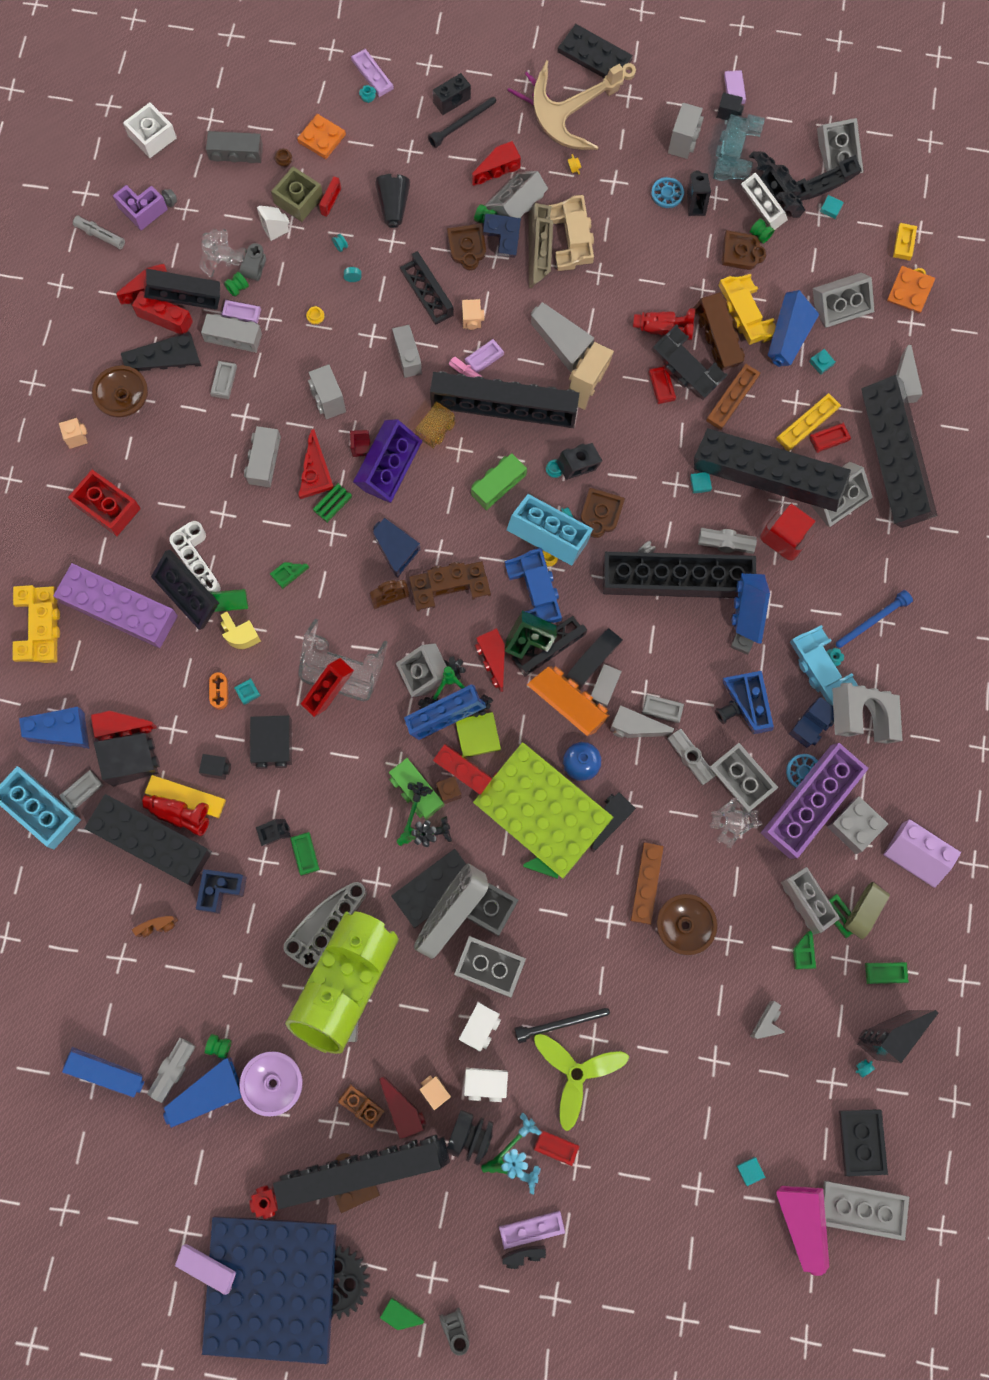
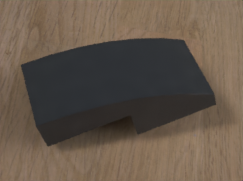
M537 1245L515 1249L502 1256V1264H506V1268L518 1269L519 1265L524 1266V1257H528L529 1261H540L541 1258H545L546 1248L545 1246Z

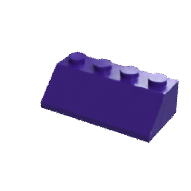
M398 419L385 420L353 483L366 493L391 503L423 440Z

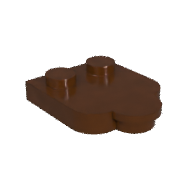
M482 223L447 228L451 257L454 262L462 264L466 270L476 269L479 261L486 256Z
M726 230L724 234L723 266L751 270L755 268L757 263H762L765 260L766 250L760 246V241L756 236Z
M589 489L581 514V521L593 529L591 537L600 538L605 532H611L616 528L625 498L597 489Z
M405 580L384 582L377 589L370 592L374 609L409 597Z
M342 1153L338 1155L336 1159H338L339 1162L340 1160H343L346 1157L352 1155L348 1153ZM377 1185L335 1195L334 1197L340 1213H343L380 1196Z

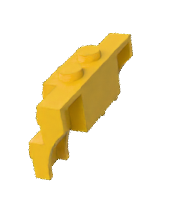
M751 274L740 277L729 276L721 279L718 286L727 300V310L733 318V326L738 329L739 333L744 334L749 345L761 340L763 342L771 340L776 327L774 318L762 321L763 317L751 295L757 292L758 289L751 279Z
M33 585L13 587V605L15 607H29L28 640L13 641L14 662H57V638L60 637L57 620L60 619V611L57 608V599L53 596L57 590L54 586L35 588Z

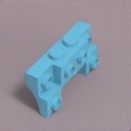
M820 625L811 631L793 638L790 643L800 658L798 660L799 667L804 673L806 672L812 688L816 689L817 692H821L825 700L833 706L832 688L840 687L842 683H852L853 686L858 685L852 677L854 676L852 673L842 678L823 647L832 640L828 639L822 629L823 626Z

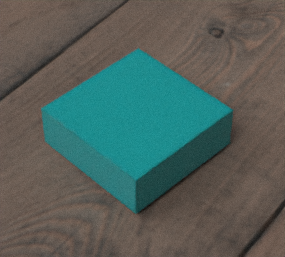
M828 195L820 212L836 219L844 202Z
M704 472L690 475L693 494L710 492L712 490L710 474Z
M251 678L234 687L243 705L261 696Z
M756 1157L737 1165L745 1186L765 1178Z

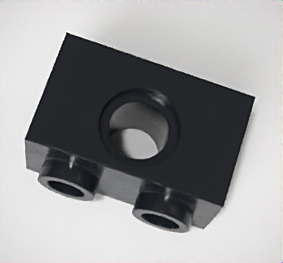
M462 73L433 89V104L442 115L471 99V85Z
M589 443L586 445L580 444L574 449L567 448L563 450L556 463L565 479L568 480L596 471L603 460L593 443Z

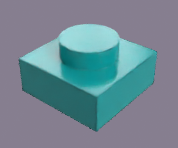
M825 349L813 356L809 361L820 375L836 363Z

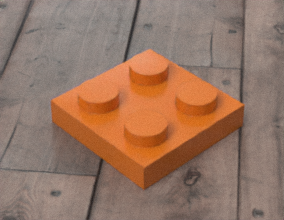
M317 114L297 140L299 144L327 159L345 137L346 132Z
M901 266L887 301L921 313L935 278Z

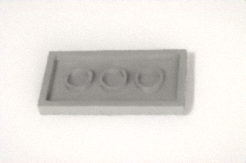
M824 1181L826 1226L905 1241L909 1196Z

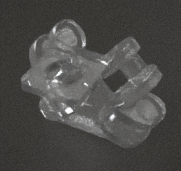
M211 229L210 233L206 232L202 235L201 248L203 254L199 266L209 277H212L216 265L220 261L226 262V266L229 267L230 264L241 265L247 249L241 247L238 250H233L228 245V232L226 229H221V231ZM208 259L210 260V270L205 265V261Z
M731 797L730 802L718 811L711 812L713 821L710 823V828L723 829L716 841L725 843L729 849L732 848L737 838L748 830L762 826V821H759L758 818L759 810H753L748 813L737 801V797ZM723 817H726L725 824L720 823ZM728 831L734 834L732 838L726 836Z

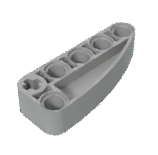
M469 863L461 869L423 926L414 944L416 951L430 959L437 956L487 892L489 884L484 872Z
M354 882L325 899L292 932L284 944V952L302 966L309 969L315 968L326 946L319 948L317 940L320 937H325L328 944L334 931L329 929V923L332 920L340 922L343 916L340 908L345 903L350 904L351 909L348 913L353 915L367 895L366 888L361 883ZM355 887L362 888V894L359 897L352 896V890ZM293 942H297L299 945L296 953H291L289 950V946ZM313 954V959L315 960L314 963L312 964L309 962V964H307L308 960L306 959V956H311Z

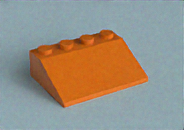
M548 666L527 684V686L586 736L596 733L610 716L605 706L601 703L598 705L592 701L593 697L586 691L581 692L577 688L579 685L571 678L567 680L562 676L564 672L557 666L554 668Z

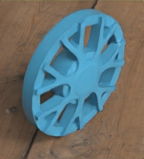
M665 177L654 183L651 196L657 205L664 208H673L683 200L684 188L678 180ZM668 182L674 183L673 187L668 185ZM679 188L680 192L675 193V189ZM654 191H659L661 193L655 194ZM676 196L679 198V200L677 201L673 199V197ZM666 200H671V204H667Z
M809 754L794 756L786 768V775L790 784L797 788L801 780L805 778L818 760ZM801 757L803 764L799 765L796 759ZM808 758L813 761L810 766L806 764ZM791 765L797 767L796 772L790 770ZM796 774L798 779L794 782L791 777Z

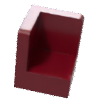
M369 430L350 431V447L353 457L367 456L371 448Z

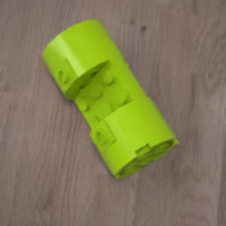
M354 911L353 915H350L348 912L343 914L285 1023L286 1027L295 1036L306 1042L308 1046L324 1053L340 1054L343 1052L398 943V937L395 932L391 931L389 933L384 928L385 924L380 920Z

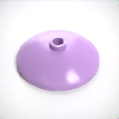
M280 1052L259 1054L248 1062L241 1074L240 1092L242 1099L249 1109L259 1115L277 1116L292 1108L300 1097L303 1082L301 1071L296 1062L286 1054ZM272 1079H275L277 1081V1085L275 1087H272L270 1085V1081Z

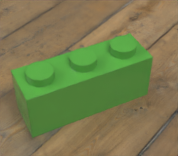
M512 453L508 457L504 456L499 461L498 466L489 469L482 480L478 479L472 485L471 496L486 511L527 475V468Z
M408 758L389 772L391 776L389 781L395 788L399 786L403 791L401 796L407 803L411 801L413 804L414 802L412 800L414 793L407 788L409 782L416 785L417 782H421L423 787H430ZM433 790L431 795L421 796L415 813L419 818L424 817L427 820L440 810L444 803Z

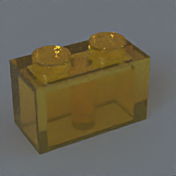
M436 402L416 427V435L434 449L437 444L440 445L442 443L445 433L453 429L456 423L455 413Z

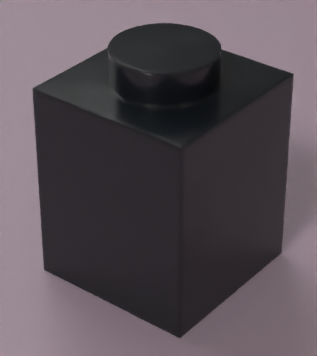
M723 92L716 118L736 123L738 116H742L744 105H741L743 97Z
M203 754L199 774L204 777L226 780V775H229L231 771L229 760L226 757Z

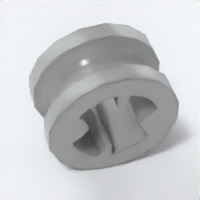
M648 541L638 552L653 553L656 547L651 546V541Z

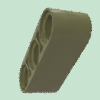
M871 882L863 891L844 927L861 940L864 939L871 931L890 894L876 883Z

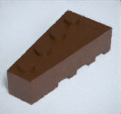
M721 292L701 298L693 308H695V314L698 313L700 320H698L700 328H705L706 342L713 347L711 348V353L717 366L722 371L739 366L744 362L745 354L739 346V336L734 331L732 325L733 318L728 313L726 298L722 296Z

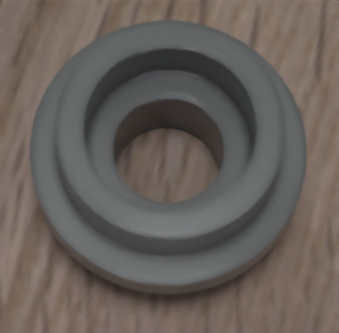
M171 189L162 190L161 196L164 198L165 204L173 207L177 203L175 193Z

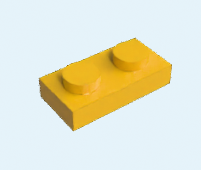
M904 223L899 224L893 253L894 258L911 260L917 226Z

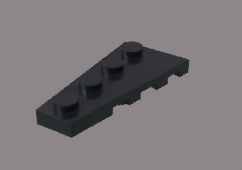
M190 332L121 353L124 366L132 367L137 371H149L152 368L168 369V367L177 366L178 368H186V366L195 365V367L201 366Z

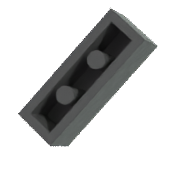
M208 131L206 151L209 160L216 162L261 163L263 143L260 134Z

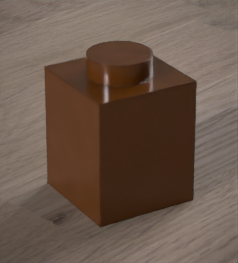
M455 776L436 783L444 804L462 798Z

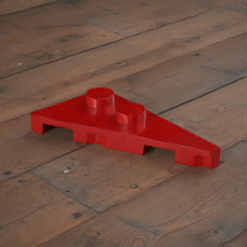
M314 429L311 430L308 438V449L305 455L304 471L299 491L300 499L334 488Z

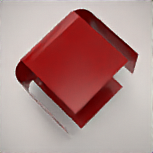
M791 503L769 530L767 525L775 517L779 509L775 512L760 535L763 543L790 561L795 560L803 550H796V547L815 523L814 519Z

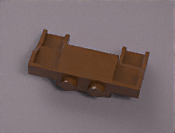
M483 561L467 565L453 562L445 567L434 566L431 570H427V573L409 577L417 612L421 609L435 608L433 597L469 590V588L472 600L477 597L491 596Z

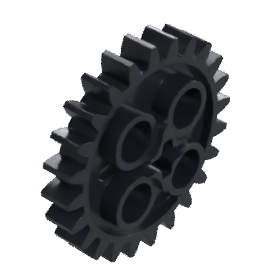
M339 1244L337 1250H335V1260L342 1263L343 1269L340 1271L334 1269V1279L339 1278L340 1282L333 1285V1293L338 1295L339 1302H332L331 1320L334 1314H337L340 1320L343 1312L349 1317L350 1308L356 1312L358 1310L356 1303L362 1305L364 1300L361 1296L367 1297L368 1295L364 1288L370 1287V1283L365 1281V1279L370 1277V1274L364 1273L368 1265L361 1266L360 1264L364 1258H356L357 1250L350 1254V1246L345 1251H342V1244ZM347 1278L354 1279L356 1287L348 1288L345 1280ZM342 1290L347 1293V1298L344 1297Z

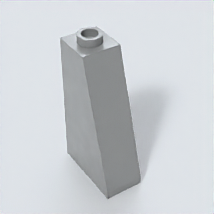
M543 302L539 307L536 306L532 310L531 325L567 369L572 372L577 367L579 360L584 358L586 349L592 347L594 337Z

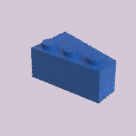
M762 671L723 678L724 686L737 704L752 733L758 734L773 731L774 726Z
M79 707L19 718L21 737L29 742L90 749L85 713Z

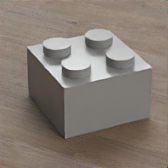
M682 103L672 132L668 150L669 154L688 159L689 153H693L704 119L701 116L703 108Z
M330 365L310 371V379L307 381L312 397L316 400L319 413L324 414L326 419L345 413L346 408L343 395Z
M436 644L421 645L396 663L411 697L426 695L440 686L444 668L447 667Z
M858 796L841 811L827 828L855 854H858L866 849L888 823Z

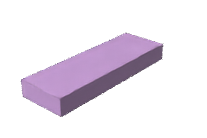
M366 49L351 56L354 65L369 85L375 88L376 94L379 97L393 90V84Z
M560 1210L499 1226L504 1249L565 1233Z
M187 1244L182 1245L175 1264L177 1268L224 1295L230 1292L236 1272Z

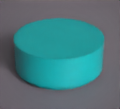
M356 267L346 268L344 270V279L348 282L360 281L361 270Z

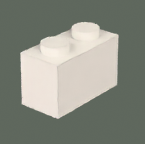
M477 1003L459 1040L478 1051H481L482 1048L487 1049L492 1039L488 1036L492 1029L496 1031L501 1021L498 1018L500 1014Z

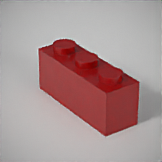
M142 291L139 292L132 304L137 317L180 335L187 333L193 323L188 310L166 301L144 298V292Z
M341 658L328 664L301 705L314 717L324 712L354 670Z
M447 744L443 745L433 759L434 762L480 795L493 779V777Z

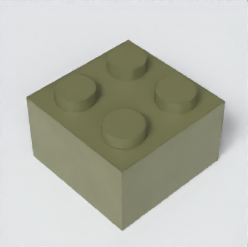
M292 167L271 191L274 204L301 222L323 198L321 184L295 167Z

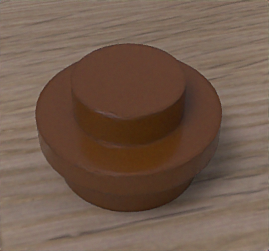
M282 148L276 152L275 161L278 165L288 166L292 162V154L287 149Z

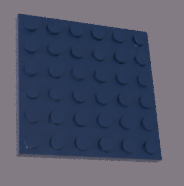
M212 1217L209 1257L236 1272L228 1294L224 1295L207 1285L202 1355L328 1364L337 1223Z

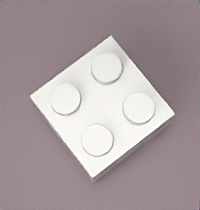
M148 103L123 122L128 136L149 158L177 138L172 124L151 103Z
M466 1068L464 1096H469L468 1100L481 1101V1097H489V1101L502 1102V1098L507 1096L508 1071Z

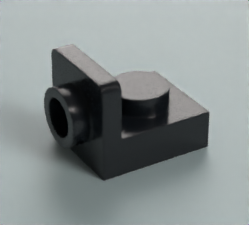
M274 819L256 827L261 846L291 837L290 828L285 819Z

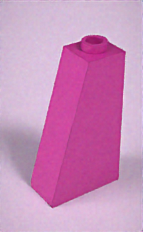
M781 1186L777 1190V1198L804 1272H810L814 1276L823 1275L830 1267L823 1188Z

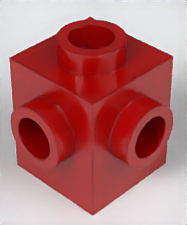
M268 1185L257 1188L256 1193L251 1196L252 1200L249 1201L252 1213L256 1214V1218L263 1216V1219L276 1215L275 1211L278 1210L274 1187L269 1188ZM261 1200L267 1201V1207H263Z

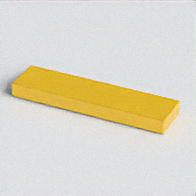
M828 393L783 431L776 440L787 451L792 450L834 414L841 405Z
M153 775L145 791V794L150 796L156 795L185 802L188 808L192 810L199 803H206L209 805L207 815L220 818L226 802L223 798Z

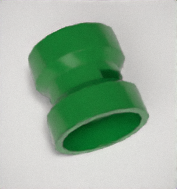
M480 204L475 212L474 221L484 223L485 213L497 215V211L493 209L488 210L486 206Z
M762 218L750 229V233L757 236L762 244L766 243L775 231L771 226L767 227L766 222Z
M236 272L232 280L227 279L224 282L226 289L233 297L239 295L240 290H245L249 287L248 282L240 272Z
M211 1034L205 1047V1054H215L220 1059H226L232 1040L227 1038L219 1039L218 1035Z

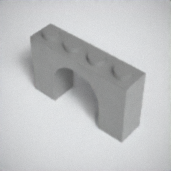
M842 683L840 687L832 688L835 735L850 737L864 734L863 706L865 704L870 710L873 719L874 742L889 744L903 741L899 695L891 694V691L880 692L877 688L866 689V686H853L852 683Z

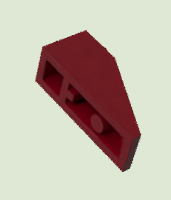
M385 1076L379 1078L399 1139L423 1131V1125L426 1124L423 1112L419 1113L418 1109Z

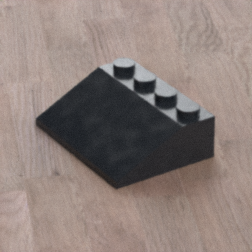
M908 1010L868 1030L865 1029L859 1035L860 1041L857 1045L876 1061L902 1063L939 1012L936 1010Z

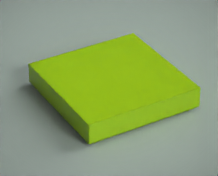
M493 712L486 713L483 716L479 715L478 717H466L456 722L462 755L465 758L501 750Z

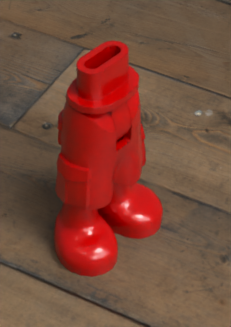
M690 308L687 314L682 317H675L676 313L665 311L643 312L642 315L634 314L633 327L641 328V331L650 334L665 336L677 324L682 326L678 328L689 336L687 340H692L695 308Z
M145 795L143 797V808L148 809L159 820L167 821L179 828L185 827L199 836H202L209 826V819L205 818L209 809V805L206 803H199L195 809L190 810L185 802L156 795L152 797Z

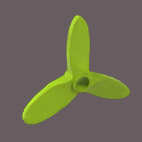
M542 1034L534 1036L535 1045L542 1056L552 1066L565 1073L568 1079L560 1102V1123L562 1128L568 1131L575 1125L581 1110L583 1082L586 1079L601 1077L620 1069L627 1063L629 1055L621 1051L609 1052L579 1064L573 1060L559 1043L550 1037ZM574 1068H580L582 1071V1076L578 1080H574L571 1077V1072Z

